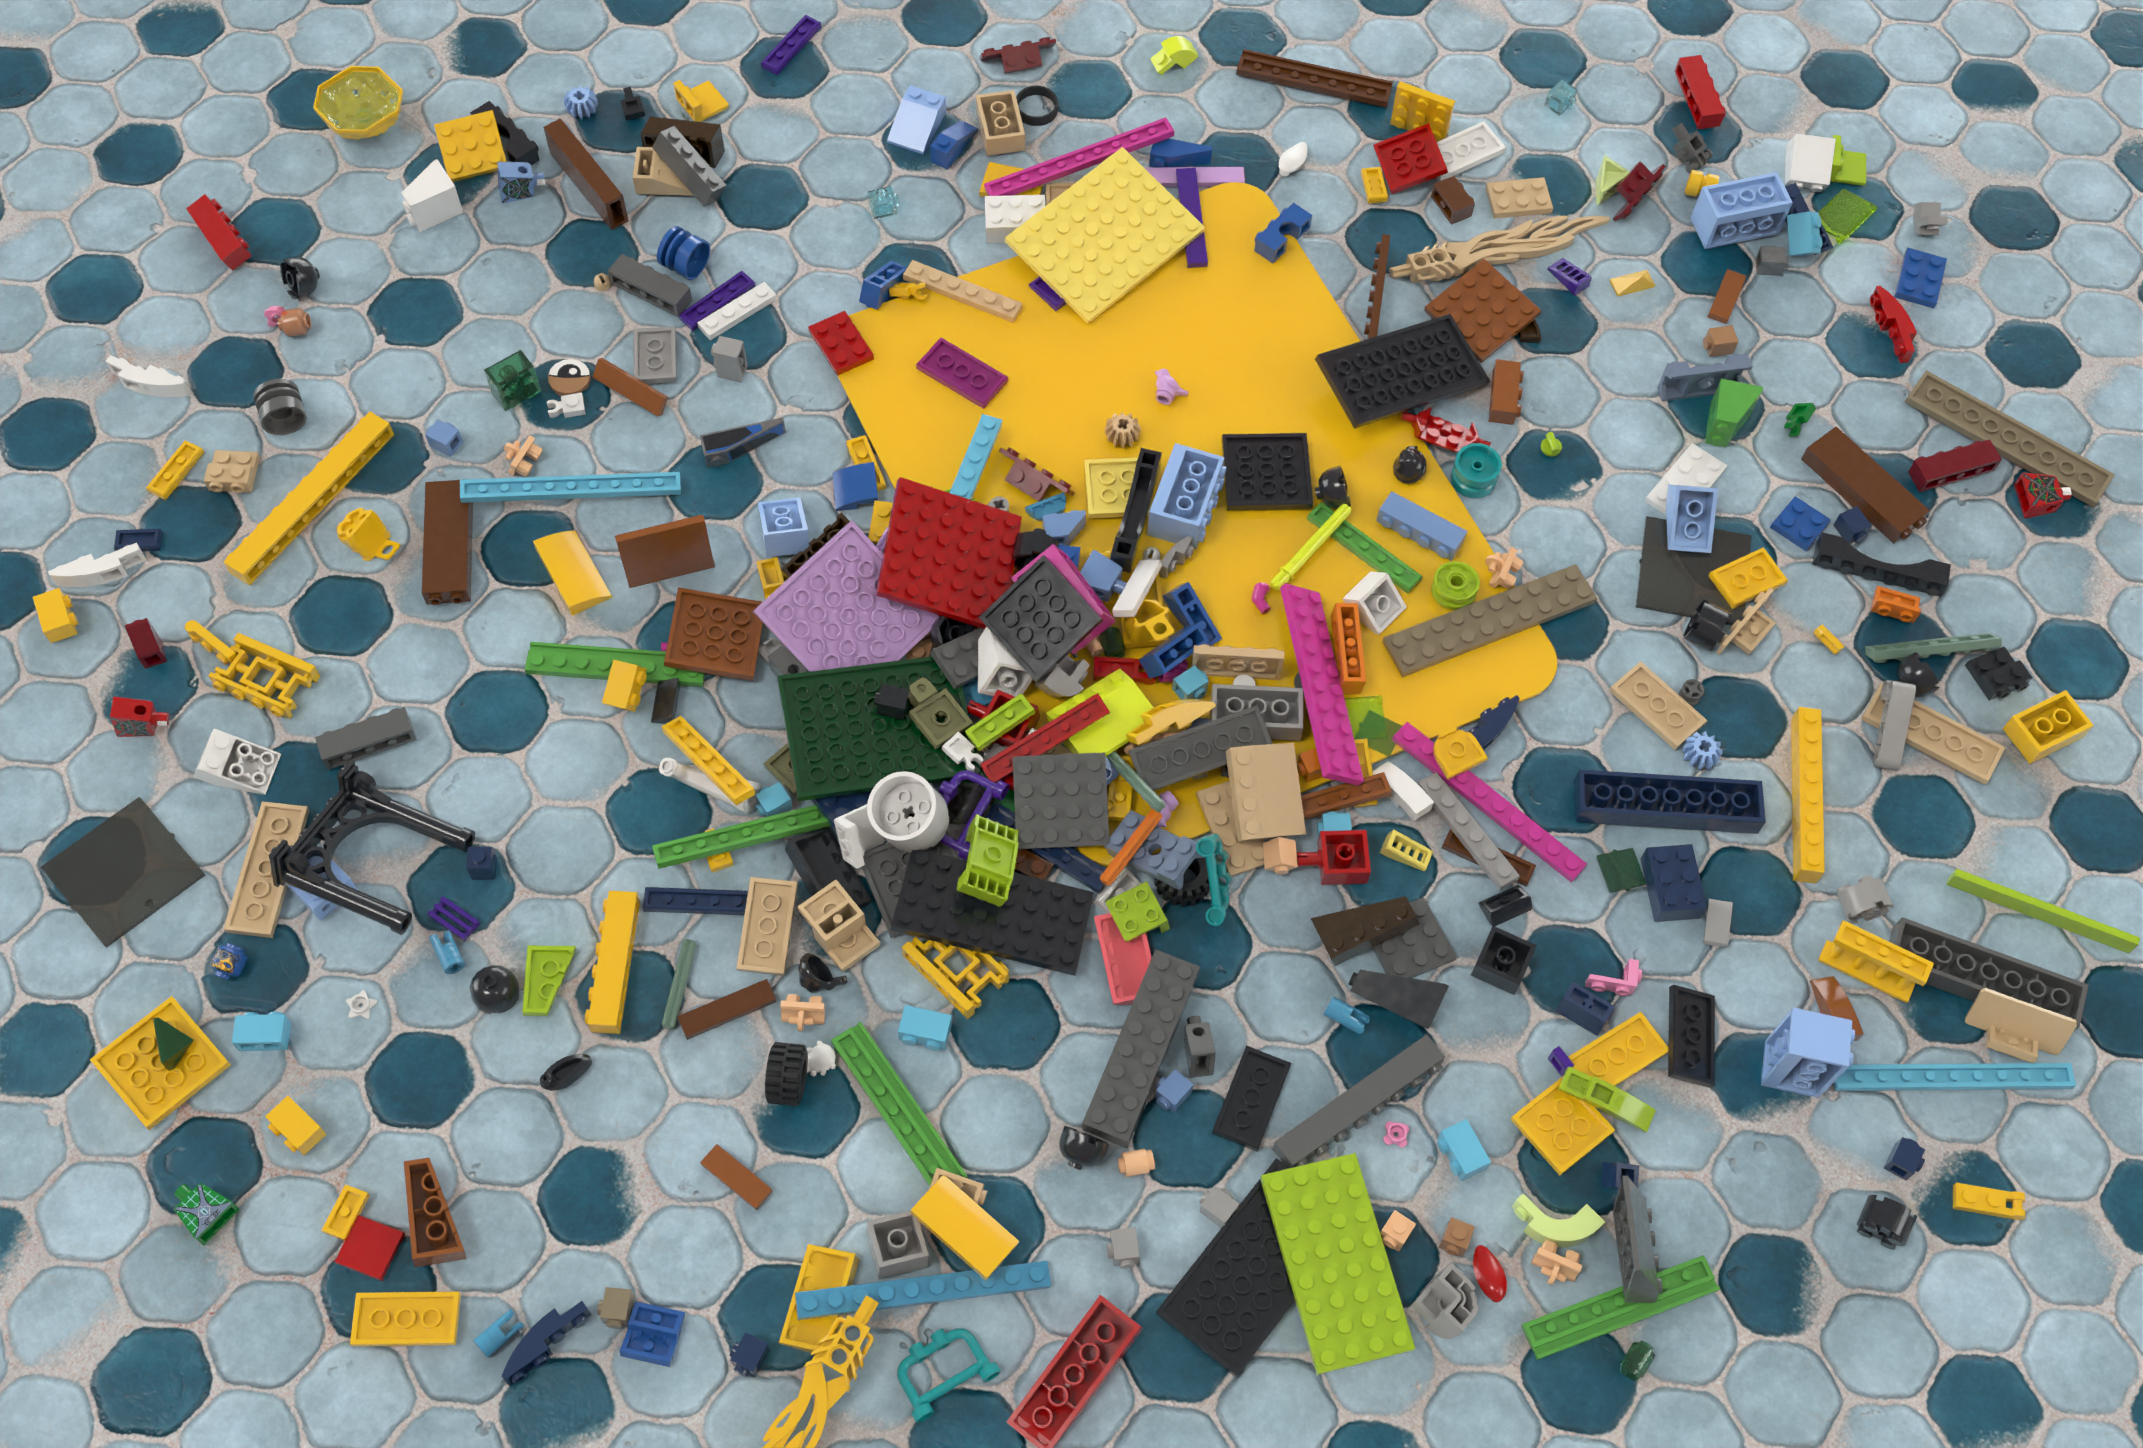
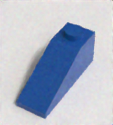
M961 120L942 131L930 145L931 162L948 170L977 133L978 128Z
M1168 138L1152 145L1149 167H1191L1209 164L1212 159L1213 147Z
M890 261L865 278L859 302L865 304L868 308L872 307L876 310L880 308L882 303L887 302L891 297L889 288L896 283H901L903 280V274L907 267Z
M1189 582L1180 584L1162 595L1171 612L1183 627L1199 622L1210 641L1206 645L1211 646L1222 639Z

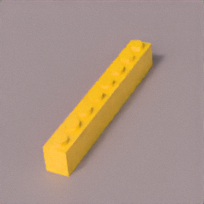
M1798 707L1791 718L1793 881L1816 884L1825 873L1821 709Z

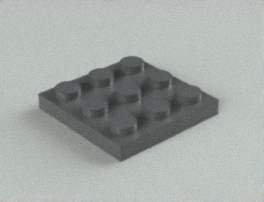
M1424 897L1410 903L1417 916L1419 925L1372 947L1386 974L1414 978L1456 960L1457 956Z

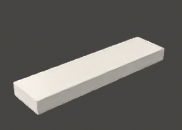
M1160 559L1139 561L1112 609L1114 617H1135L1162 567Z

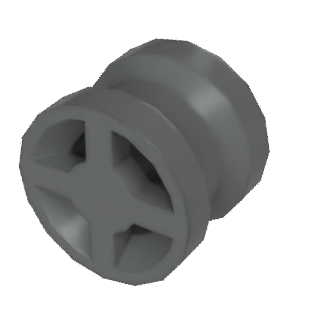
M1687 680L1684 682L1678 695L1692 707L1696 706L1705 692L1704 686L1698 680Z

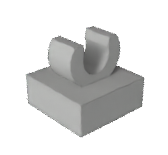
M773 637L764 642L763 646L758 649V655L768 666V656L778 649L781 644Z

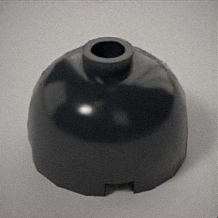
M297 256L283 259L285 262L280 264V273L283 284H288L291 289L287 291L293 299H300L313 293L320 278L318 269L310 261Z
M1341 465L1324 471L1319 478V487L1315 488L1317 499H1322L1324 504L1330 509L1337 510L1342 504H1347L1351 507L1350 496H1347L1348 487Z
M941 616L935 620L931 627L930 640L933 647L936 648L974 631L975 628L973 625Z
M1917 652L1907 656L1899 663L1896 675L1898 682L1916 686L1915 697H1924L1939 690L1940 687L1935 686L1939 682L1927 662L1921 663L1919 658L1922 656Z
M491 965L484 967L471 980V999L476 1007L486 1014L504 1013L512 1008L519 998V982L514 974L503 966Z
M1064 1126L1059 1140L1062 1156L1069 1160V1166L1078 1170H1082L1083 1166L1094 1167L1104 1159L1110 1144L1097 1137L1077 1132V1129Z

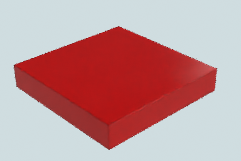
M358 1215L334 1262L382 1281L405 1233Z

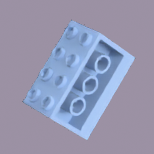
M1775 172L1702 187L1690 219L1704 248L1708 249L1779 234L1793 202L1778 173Z
M1175 443L1149 511L1148 536L1175 544L1185 537L1191 536L1193 537L1192 546L1194 549H1197L1199 542L1203 543L1206 535V525H1209L1211 522L1212 509L1216 508L1219 498L1218 492L1222 491L1225 482L1224 476L1227 468L1223 466L1225 457Z
M1792 1008L1765 1040L1761 1086L1819 1098L1852 1065L1853 1053L1850 1052V1045L1855 1038L1852 1020Z

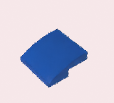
M874 462L853 465L832 473L836 511L858 509L857 504L878 501Z
M636 1301L627 1323L628 1330L620 1349V1356L670 1367L681 1333L685 1312Z

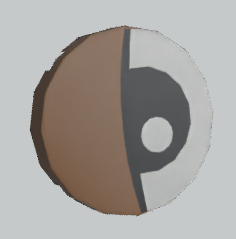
M568 359L556 363L550 369L548 382L550 388L557 395L564 396L580 393L584 389L586 391L590 385L591 377L589 369L584 363L579 360Z

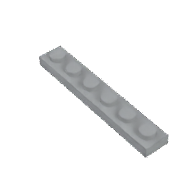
M1437 772L1418 782V785L1434 801L1433 808L1499 890L1519 879L1520 875Z

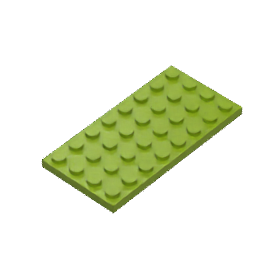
M1356 1153L1261 1175L1260 1180L1316 1374L1320 1375L1414 1351L1415 1345Z

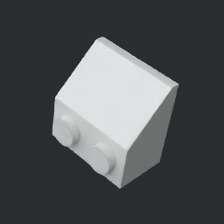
M1370 571L1343 598L1345 603H1358L1360 622L1377 635L1407 608L1388 573Z

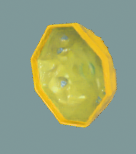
M350 66L318 86L313 108L327 126L340 137L360 140L361 138L370 139L372 136H378L380 133L387 132L389 127L395 125L401 112L403 90L380 67Z

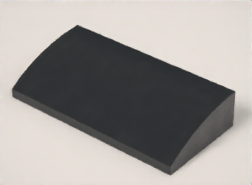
M829 826L788 840L785 851L811 897L834 880H837L860 909L871 903L872 900L852 865L843 860L840 845Z

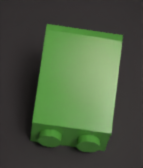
M1721 379L1710 402L1705 443L1726 447L1752 414L1763 391V387Z

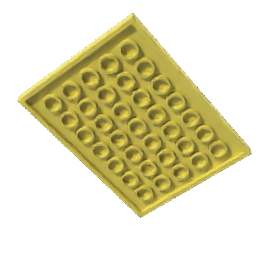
M1121 147L1006 236L1005 243L1089 324L1186 247V245L1205 231V227L1138 161Z

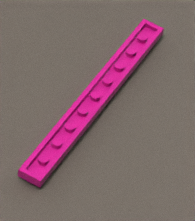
M1165 117L984 184V188L988 196H1012L1100 164L1121 147L1130 153L1174 136V129Z
M1406 722L1393 736L1392 741L1431 772H1437L1446 784L1572 883L1585 868L1586 862L1471 771H1465L1448 780L1435 760L1433 754L1434 742L1409 722Z

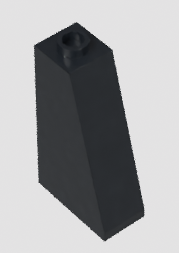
M1361 969L1359 973H1353L1348 985L1352 986L1351 992L1427 1029L1430 1028L1449 988V985L1444 983Z

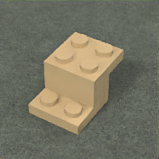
M834 880L797 906L798 911L811 925L815 940L842 973L880 946L879 940L866 926L864 913L837 880Z

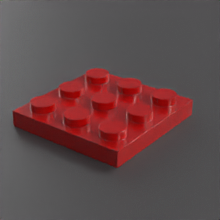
M1429 123L1373 144L1391 194L1448 173Z

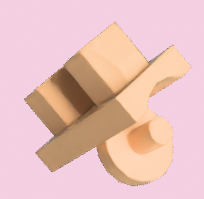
M529 435L521 449H519L521 445L519 441H515L514 444H505L504 450L507 453L505 459L510 461L514 457L510 464L511 468L508 471L510 475L514 476L517 472L527 477L533 465L524 459L528 456L537 461L541 456L543 449L534 444V437Z
M1511 547L1508 553L1501 554L1496 552L1495 555L1487 556L1485 563L1489 567L1488 571L1493 573L1489 583L1491 587L1495 588L1501 585L1509 589L1514 585L1517 578L1510 574L1509 570L1516 573L1524 562L1515 556L1517 549Z
M788 994L785 1001L781 1000V1022L797 1024V1030L801 1032L804 1030V1025H824L825 1005L821 996H812L809 1002H800V996Z
M1545 1240L1535 1253L1531 1264L1540 1267V1273L1549 1276L1547 1283L1553 1285L1555 1279L1561 1282H1565L1566 1279L1574 1282L1582 1268V1265L1579 1264L1580 1254L1573 1250H1567L1564 1257L1555 1254L1558 1247L1556 1243Z

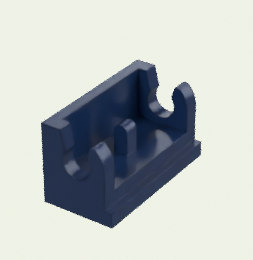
M1572 982L1555 1012L1598 1036L1615 1006Z

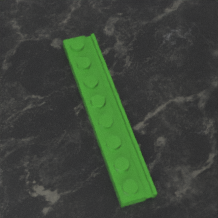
M530 642V650H528L525 665L526 674L608 680L614 659L646 668L647 678L645 683L658 684L659 681L679 678L681 686L704 687L706 673L665 667V651Z
M858 1022L853 1028H849L833 1038L831 1044L929 1187L936 1168L968 1178L863 1024Z
M1702 1255L1656 1273L1657 1278H1661L1662 1293L1658 1294L1655 1303H1625L1623 1287L1621 1286L1523 1323L1521 1325L1531 1350L1534 1351L1536 1361L1718 1292L1720 1287L1717 1286L1714 1280L1715 1277L1705 1256Z

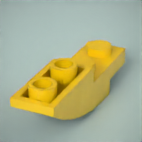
M1183 699L1161 704L1141 714L1140 716L1144 723L1128 732L1126 736L1129 742L1144 745L1151 741L1152 736L1157 733H1163L1170 727L1180 730L1186 729L1192 725V721L1207 716L1210 710L1216 707L1215 702L1201 699Z

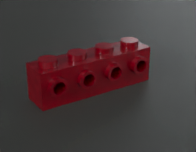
M1990 439L1982 442L1975 441L1964 447L1957 446L1950 451H1939L1928 457L1921 456L1913 461L1908 473L1919 492L1993 472L2002 458Z

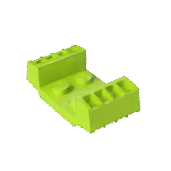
M976 814L968 827L965 841L970 842L966 869L958 879L957 891L1001 907L1008 899L1010 885L1014 876L1019 845V830L1012 829Z

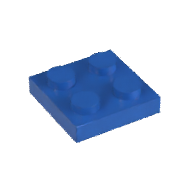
M1795 496L1774 520L1770 528L1804 551H1807L1828 526L1831 519Z

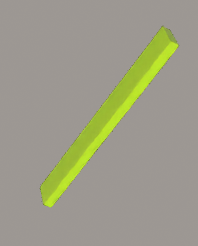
M1956 869L1948 877L1946 884L1948 886L2128 954L2139 945L2140 938L2138 936L1960 869Z

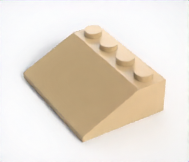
M1294 743L1233 747L1226 750L1237 842L1305 835L1306 829Z

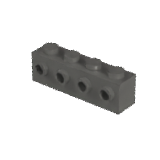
M675 126L661 131L652 146L654 151L704 207L717 201L726 184Z
M621 254L608 270L612 285L677 317L692 301L690 287L685 283H679L667 274H661L652 267L639 263L632 257Z
M405 707L395 708L388 713L371 716L364 721L347 724L343 728L326 731L322 735L315 737L321 759L327 770L347 764L350 760L356 761L417 740Z

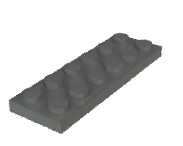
M1256 705L1129 750V755L1136 773L1153 791L1226 766V750L1229 748L1273 743L1259 707Z

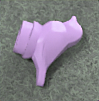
M1160 369L1154 372L1157 376L1156 387L1158 388L1155 398L1159 403L1169 405L1175 396H1188L1189 392L1180 388L1167 369Z
M1168 790L1159 795L1166 803L1165 808L1160 812L1162 819L1156 825L1160 828L1166 827V821L1170 819L1171 811H1174L1175 807L1179 805L1177 799Z

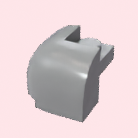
M1067 655L1039 683L1036 682L1034 685L1054 698L1073 696L1084 689L1080 684L1087 676L1088 672L1086 670L1090 664L1084 659L1074 661Z
M1450 1263L1425 1286L1411 1305L1428 1322L1425 1328L1432 1334L1445 1339L1454 1338L1463 1332L1476 1316L1479 1309L1474 1293L1476 1288L1453 1263Z

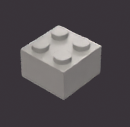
M910 1211L867 1221L866 1236L878 1280L927 1268L929 1254L920 1222L910 1214Z

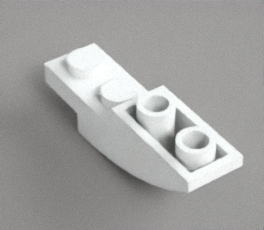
M112 355L106 360L112 374L119 377L124 388L156 397H186L191 394L187 386L188 383L183 377L171 375L161 367L158 369L150 365L145 370L141 366H133L123 358L118 359Z
M134 543L113 553L105 554L96 560L92 554L79 557L77 560L48 571L57 586L88 587L127 577L126 569L147 560L138 544Z

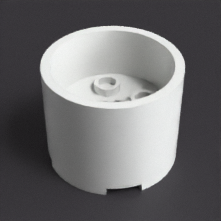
M912 772L892 773L881 779L870 793L867 803L869 821L873 828L897 849L911 853L912 850H925L929 847H934L945 835L949 824L945 800L923 777ZM910 813H911V814H914V813H915V816H914V817H910V816L908 817V815H909Z

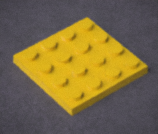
M173 996L169 997L90 1059L148 1130L152 1129L231 1066L228 1060ZM159 1017L194 1040L176 1067L170 1071L160 1061L153 1018Z

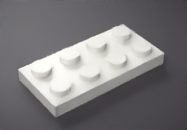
M1484 121L1437 142L1448 173L1436 178L1442 181L1505 153L1506 147Z
M1691 443L1649 493L1644 502L1666 515L1668 484L1712 487L1728 465Z

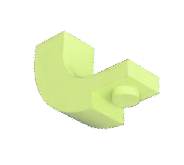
M1524 1193L1512 1205L1517 1217L1529 1223L1523 1232L1542 1244L1545 1240L1556 1243L1558 1248L1572 1247L1585 1242L1605 1223L1588 1204L1573 1217L1563 1220L1553 1219L1545 1215Z

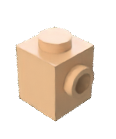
M1277 837L1263 843L1265 870L1274 871L1277 875H1284L1289 873V870L1298 867L1295 840Z
M1394 1210L1380 1233L1383 1244L1399 1252L1416 1223Z

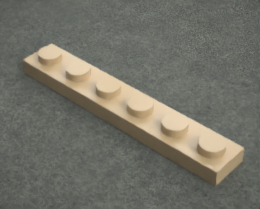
M914 260L911 261L903 274V280L911 283L916 282V284L925 283L926 287L924 288L1012 323H1014L1022 309L1021 302Z

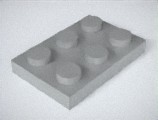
M675 327L633 329L634 377L646 384L677 382Z

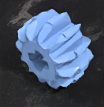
M580 85L576 89L572 87L571 91H566V96L564 97L566 111L573 118L579 116L582 120L583 116L590 117V113L594 114L598 107L596 94L588 86L582 88Z
M1706 731L1702 735L1696 732L1692 737L1690 736L1686 739L1682 752L1685 753L1684 760L1691 761L1690 767L1695 764L1698 770H1701L1703 767L1709 770L1713 765L1718 764L1723 750L1720 749L1721 742L1714 741L1715 735L1708 737Z

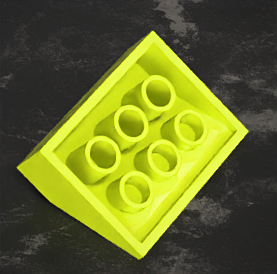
M1121 669L1116 670L1046 713L1048 722H1051L1099 693L1110 714L1062 742L1074 754L1105 752V756L1129 742L1126 734L1144 723L1140 716L1141 714L1154 708L1135 682Z

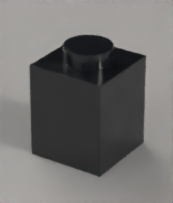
M882 684L881 692L876 691L874 705H877V714L903 720L908 703L909 689Z

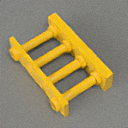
M1844 920L1840 923L1833 942L1826 940L1818 958L1819 962L1905 1003L1909 1001L1916 983L1921 986L1926 984L1934 964Z

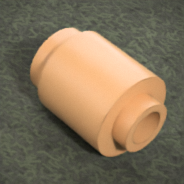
M1145 1148L1122 1152L1121 1158L1117 1159L1119 1172L1124 1173L1125 1177L1147 1174L1150 1170L1155 1169L1152 1150L1146 1151Z

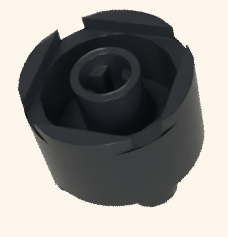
M1041 528L1018 533L1013 551V559H1015L1014 568L1020 571L1052 544L1058 547L1059 541L1047 535L1046 531Z
M1702 600L1696 608V614L1694 617H1691L1683 636L1687 641L1712 652L1716 643H1720L1726 631L1722 629L1724 625H1728L1733 614L1709 601Z
M1869 1195L1857 1221V1232L1864 1237L1871 1238L1873 1236L1881 1240L1880 1244L1891 1250H1895L1896 1246H1905L1917 1219L1916 1214L1911 1216L1912 1210L1895 1200L1884 1197L1883 1201L1876 1200L1877 1195Z

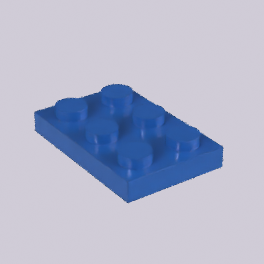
M1907 247L1894 297L1934 309L1938 301L1947 258Z

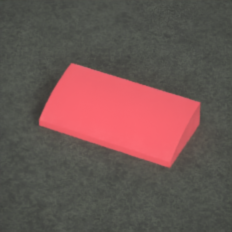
M1111 913L1094 916L1113 1005H1132L1152 958L1146 933L1129 942H1125Z

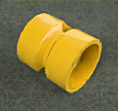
M1691 170L1684 195L1692 197L1700 195L1702 187L1718 184L1719 176L1710 173L1705 176L1701 171Z

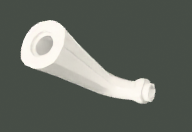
M664 758L659 767L660 773L664 776L672 777L746 814H750L755 810V805L757 804L755 795L761 790L759 782L747 780L754 787L755 795L736 806L700 769L680 764L672 758Z

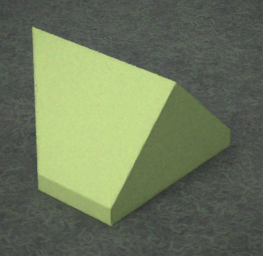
M1605 155L1596 178V203L1598 205L1618 192L1616 187L1629 173L1628 170Z

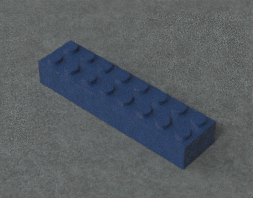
M1579 769L1574 780L1575 822L1753 834H1758L1766 823L1762 781Z

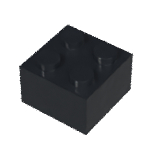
M1492 926L1471 976L1515 995L1537 945Z

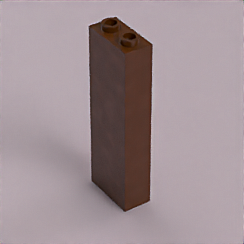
M560 118L544 126L551 156L608 227L613 230L629 222L623 194Z
M1834 427L1808 446L1801 460L1853 507L1858 506L1867 520L1893 544L1900 539L1904 541L1912 534L1914 528L1920 529L1927 522L1925 518L1930 510L1838 427Z
M460 480L425 482L422 596L426 605H440L441 603L460 604L471 601L473 502L461 503Z

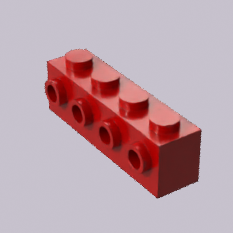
M1701 55L1679 58L1674 72L1697 128L1719 127L1726 115V110L1720 102V96L1714 87L1713 78L1708 73L1707 64L1703 61Z
M204 194L186 209L221 261L233 271L252 256L247 249L250 246L242 237L239 238L238 235L241 234L233 224L230 225L229 222L232 221L224 211L221 212L223 208L215 198L211 200Z

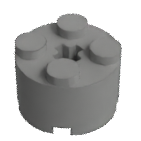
M1872 875L1860 878L1857 884L1852 886L1844 885L1837 889V897L1847 921L1851 924L1858 923L1857 919L1864 918L1865 921L1873 920L1888 913V907H1894L1884 881L1880 878L1873 879Z

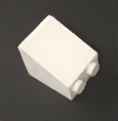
M1795 134L1785 147V185L1796 183L1799 189L1809 188L1813 192L1825 190L1830 185L1836 139Z
M438 159L434 160L401 192L404 201L401 203L406 213H409L406 217L410 225H415L419 232L463 213L456 188Z
M986 627L978 639V692L994 696L998 689L1015 697L1020 693L1023 694L1033 678Z

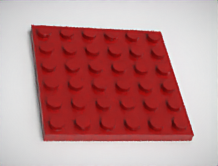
M899 477L894 494L876 596L985 629L987 626L979 617L1011 587V577H1013L1015 564L1013 551L1016 536L1020 533L1022 516Z

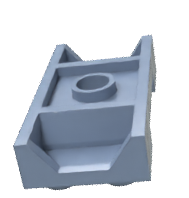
M1748 354L1727 356L1724 364L1716 363L1708 366H1694L1692 368L1689 367L1688 361H1674L1667 363L1657 389L1661 401L1714 395L1721 379L1742 383L1741 374L1743 370H1751L1752 364Z
M1132 810L1129 811L1110 836L1109 844L1104 845L1110 856L1115 857L1143 821L1144 816ZM1156 826L1128 862V865L1181 890L1186 869L1195 858L1204 857L1198 854L1196 841L1185 836L1180 838ZM1162 849L1158 855H1151L1154 850Z

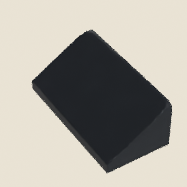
M679 678L658 682L651 723L666 724L675 719L681 686Z
M1517 885L1479 902V906L1492 926H1497L1531 911L1532 901L1531 896Z

